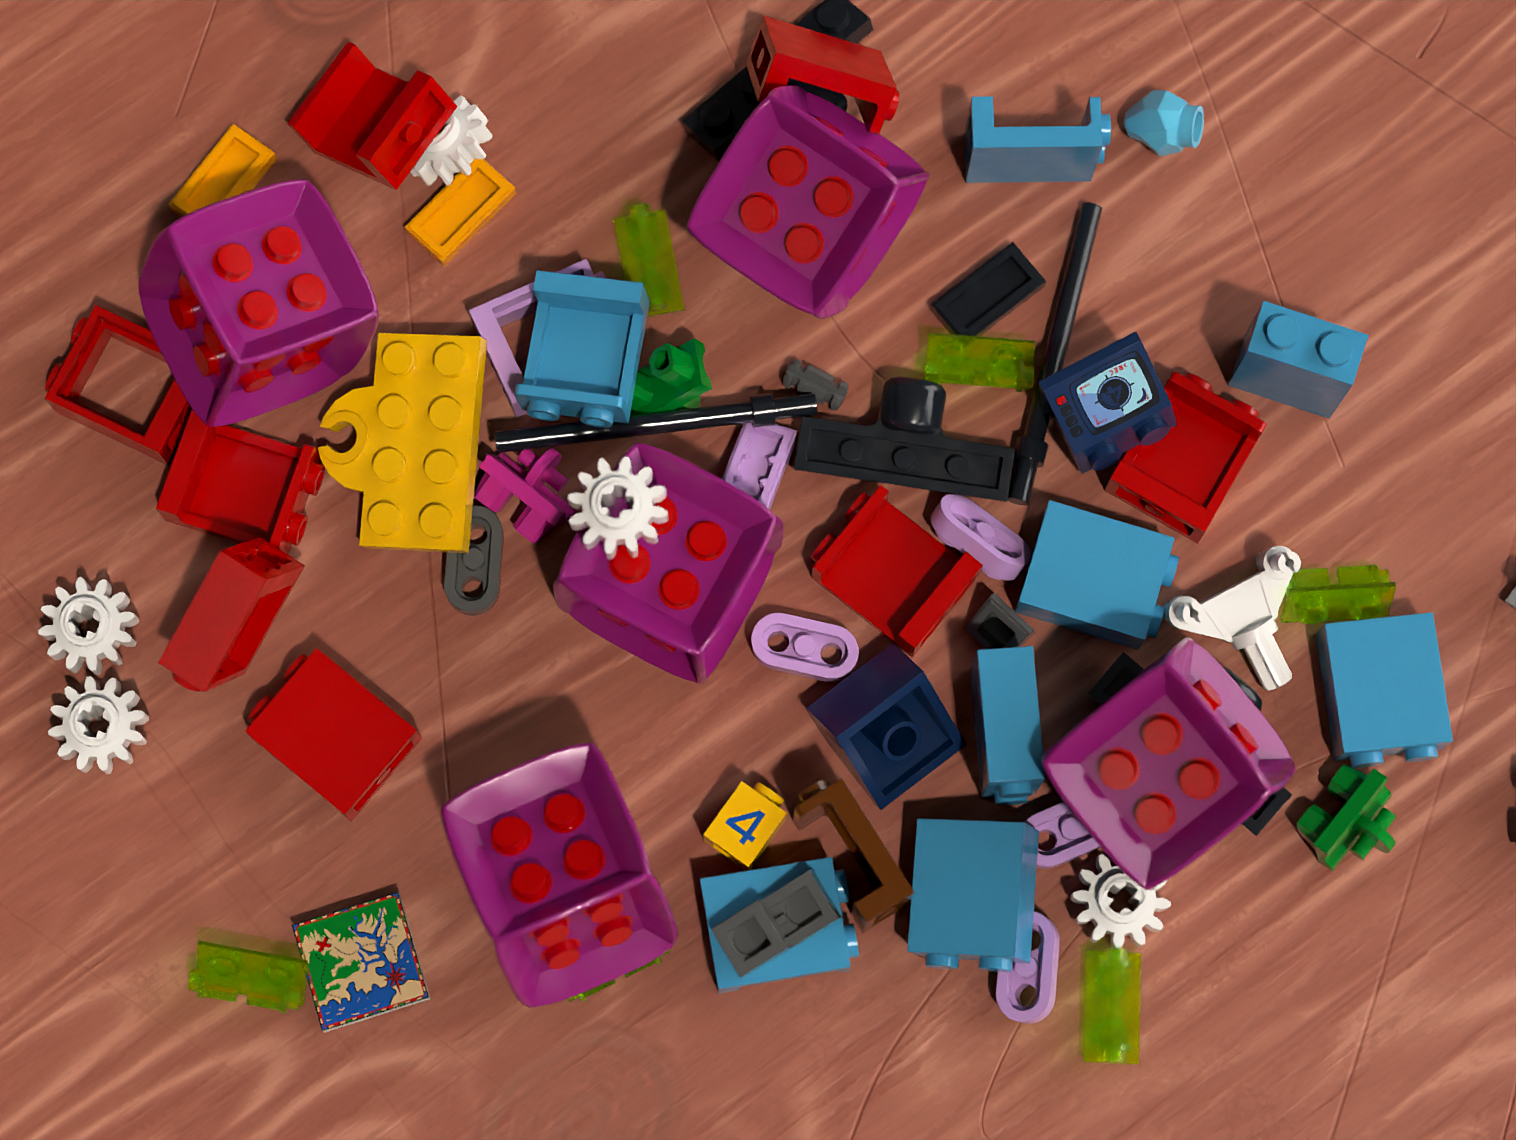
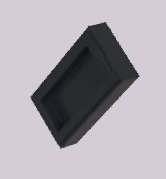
M1012 242L934 301L930 306V310L960 347L964 349L1044 288L1046 280L1015 243Z

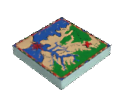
M399 892L292 925L323 1032L338 1029L431 999Z

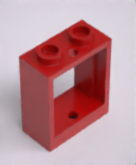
M95 305L89 317H82L75 326L70 341L73 347L64 363L56 364L50 372L45 385V391L48 392L45 400L55 412L169 466L178 449L192 410L175 379L146 434L76 402L111 337L166 363L150 330Z
M262 537L220 550L158 663L173 672L172 678L179 685L197 692L209 691L244 675L305 565L270 544Z

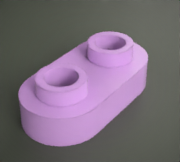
M957 494L944 496L931 515V524L938 538L948 546L955 547L963 554L965 552L969 553L983 564L981 570L993 579L1015 580L1021 575L1031 560L1030 548L1020 536L975 502Z
M772 613L758 621L751 636L752 651L758 662L769 669L825 682H837L848 677L855 669L858 661L859 648L855 637L847 629L829 623L785 613ZM775 635H782L788 640L789 645L786 650L775 652L768 646L769 639ZM834 647L840 651L841 659L835 664H827L822 660L820 654L825 648Z
M1065 802L1036 813L1025 822L1039 830V833H1049L1055 840L1054 849L1050 851H1042L1038 848L1037 868L1051 869L1101 848Z
M1035 911L1032 932H1039L1041 943L1037 949L1031 951L1030 963L1012 962V972H998L996 1000L1000 1010L1008 1018L1022 1024H1034L1046 1018L1053 1009L1056 997L1060 936L1055 924L1046 916ZM1033 986L1037 994L1036 1000L1030 1006H1024L1020 1000L1021 992L1026 987Z

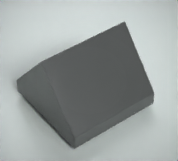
M995 593L988 598L964 627L985 649L1022 647L1035 633L1034 629Z

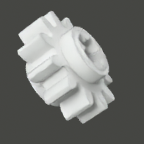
M461 95L454 100L458 107L410 171L414 177L420 176L428 186L434 183L438 175L446 185H450L455 173L471 174L470 164L474 158L484 159L486 157V153L479 144L492 139V134L485 126L488 120L476 104L470 106Z
M624 457L621 460L618 471H610L609 464L603 458L599 459V477L593 479L587 473L580 472L578 474L580 485L585 490V494L577 492L568 495L569 505L576 510H583L582 513H577L569 520L571 528L576 531L585 528L589 529L583 539L584 547L587 550L594 548L599 541L605 542L604 547L607 559L612 560L614 558L618 545H626L627 552L635 558L638 556L637 540L643 537L652 544L658 542L656 530L651 526V523L660 524L668 522V512L660 506H653L665 499L666 489L664 486L648 488L647 486L651 483L653 476L652 468L649 466L645 467L637 475H633L629 457ZM616 498L626 499L627 508H632V510H622L620 518L610 517L609 507H605L614 506Z
M79 577L76 581L75 587L77 592L71 595L61 587L55 589L57 598L62 602L58 608L52 605L42 606V612L53 621V624L40 628L38 632L41 637L48 641L57 640L50 646L47 652L53 660L63 659L69 654L66 658V668L76 674L82 668L83 662L86 661L88 668L95 675H100L102 671L101 660L106 657L116 665L120 666L123 664L121 655L116 651L119 645L125 647L136 646L137 642L125 632V628L138 624L139 618L132 612H121L128 606L130 599L124 592L116 593L110 598L112 586L107 580H100L96 585L95 591H92L90 585L82 577ZM93 617L99 623V627L96 633L88 630L87 635L79 630V626L83 620L91 623Z
M88 676L85 680V693L80 694L72 687L67 686L64 690L66 697L71 701L67 708L61 705L51 707L52 713L63 720V724L52 727L48 730V735L56 740H67L66 743L61 745L57 754L64 760H70L79 754L76 765L77 769L81 772L87 773L92 768L93 762L97 760L99 768L108 775L112 773V758L116 756L127 764L133 763V757L127 750L130 743L146 745L147 740L135 731V726L148 722L149 716L140 710L131 711V708L135 707L140 699L133 690L127 691L121 697H118L121 693V683L117 679L110 678L105 684L104 690H101L98 682L91 676ZM103 714V718L109 722V727L106 733L98 730L95 737V733L89 729V724L93 718L101 721Z
M1103 854L1099 855L1096 858L1098 875L1084 869L1078 874L1079 880L1088 886L1087 891H1076L1070 896V900L1077 904H1085L1086 910L1082 911L1074 921L1079 925L1091 921L1095 925L1090 935L1092 943L1097 942L1106 933L1111 935L1110 943L1113 951H1118L1123 946L1124 936L1126 935L1130 936L1131 942L1135 946L1141 947L1145 944V934L1142 931L1143 926L1152 932H1159L1164 927L1159 918L1155 917L1153 913L1154 911H1164L1171 906L1170 901L1164 898H1157L1155 892L1164 886L1167 880L1157 885L1153 890L1147 891L1130 879L1117 865L1111 866L1110 860ZM1121 889L1127 890L1132 896L1127 901V903L1133 905L1132 911L1124 908L1119 913L1114 912L1109 907L1113 899L1107 896L1108 891L1116 894Z

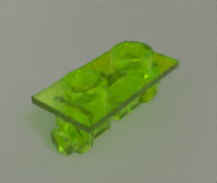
M649 204L631 206L629 208L630 216L614 219L625 281L644 284L650 300L647 317L685 311L666 210L651 212Z
M929 333L924 380L933 381L940 385L941 383L1013 388L1015 392H1021L1022 389L1030 390L1033 387L1034 380L1033 359L1035 341Z
M1377 564L1338 567L1336 573L1338 584H1330L1327 568L1299 569L1298 572H1293L1286 589L1281 623L1301 622L1303 624H1317L1328 620H1365L1389 617L1396 583L1390 582L1388 569H1379Z
M199 941L197 946V969L192 968L190 972L188 990L197 992V997L201 999L208 997L235 1003L239 994L247 995V1005L279 1010L280 1013L286 1014L288 1009L298 1011L300 1005L304 1006L308 960Z
M1126 949L1086 950L1083 1062L1139 1065L1141 953L1127 952L1128 950Z

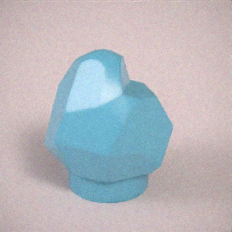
M1153 90L1126 112L1124 126L1130 138L1143 142L1159 157L1181 152L1184 147H1198L1203 132L1204 111L1202 106L1189 105L1185 100L1167 90Z

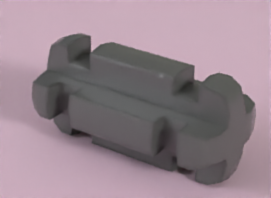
M794 359L783 377L785 388L790 389L791 386L797 388L796 393L800 395L815 394L816 403L823 405L824 402L830 404L831 410H838L847 396L848 384L845 381L838 384L835 382L834 376L811 365L805 368L801 366V360Z

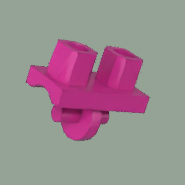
M553 448L547 450L541 457L537 456L530 449L522 450L517 460L530 469L529 472L504 452L496 457L488 454L479 466L486 473L482 477L474 497L494 512H502L513 495L527 504V507L516 520L513 527L532 543L541 542L556 526L569 524L571 517L577 513L576 509L572 508L569 503L544 484L546 482L557 492H560L568 483V479L555 470L562 455Z

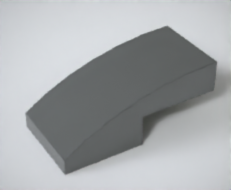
M808 870L764 899L750 904L711 930L741 978L807 940L842 917L814 870Z

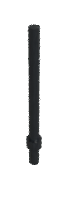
M1086 202L1081 206L1024 436L1017 438L1014 461L1017 464L1007 499L1013 504L1022 506L1029 504L1037 468L1044 466L1049 446L1044 440L1051 415L1038 382L1063 368L1102 213V207L1094 203Z
M770 393L750 396L748 402L630 415L629 423L613 422L612 426L607 428L590 426L580 421L494 432L496 453L745 423H752L753 428L773 426L778 419L817 415V403L815 394L773 398Z

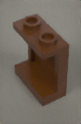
M824 778L802 791L798 795L800 799L797 802L798 806L794 808L793 822L797 829L800 831L823 816L828 817L874 889L872 893L854 903L851 913L862 934L908 906L914 895L913 889L843 778L832 785Z

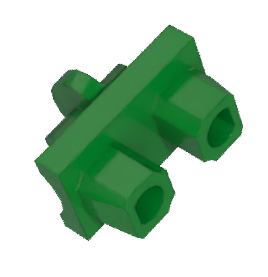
M693 338L679 347L665 343L653 350L649 358V364L637 372L630 415L699 407L700 395L712 389L711 380L703 364L704 343Z
M1342 765L1328 786L1329 794L1345 804L1335 818L1314 804L1307 809L1297 822L1296 826L1299 834L1315 848L1319 863L1332 872L1349 850L1357 858L1363 860L1373 847L1381 852L1389 853L1396 845L1394 838L1386 831L1396 819V816L1390 810L1383 808L1392 797L1391 792L1385 787L1388 779L1373 768L1367 776L1354 768Z

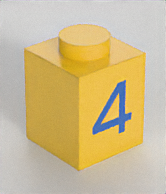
M741 781L703 834L704 842L743 870L750 871L786 821L787 812L780 808L784 800L759 782L751 788Z

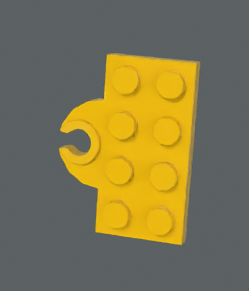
M378 333L373 386L351 390L338 398L324 415L320 427L328 431L337 433L346 426H354L356 430V442L349 451L339 453L328 445L318 447L322 463L332 478L345 488L364 494L359 546L366 549L469 554L487 340L483 337Z

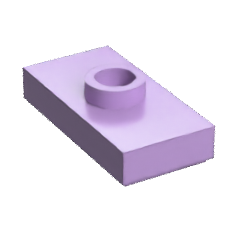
M752 423L743 424L722 480L749 494L770 510L796 444L798 431L777 424L753 428Z

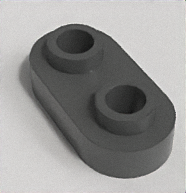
M473 506L471 531L474 529L484 530L487 533L486 540L479 545L470 543L469 554L447 553L444 581L446 596L455 610L469 616L481 615L489 611L496 604L500 595L504 531L497 515L490 509L482 506ZM471 581H478L483 585L481 594L474 598L464 595L465 585Z

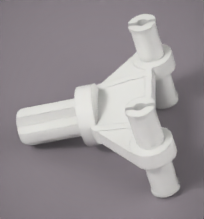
M1285 546L1268 547L1262 554L1259 553L1255 560L1256 568L1259 572L1200 603L1190 596L1180 595L1174 597L1169 603L1166 602L1163 606L1165 607L1163 617L1171 626L1222 639L1225 642H1231L1235 650L1244 649L1263 689L1266 691L1279 688L1292 679V673L1272 635L1278 630L1274 620L1278 616L1279 607L1293 572H1298L1301 567L1300 557Z

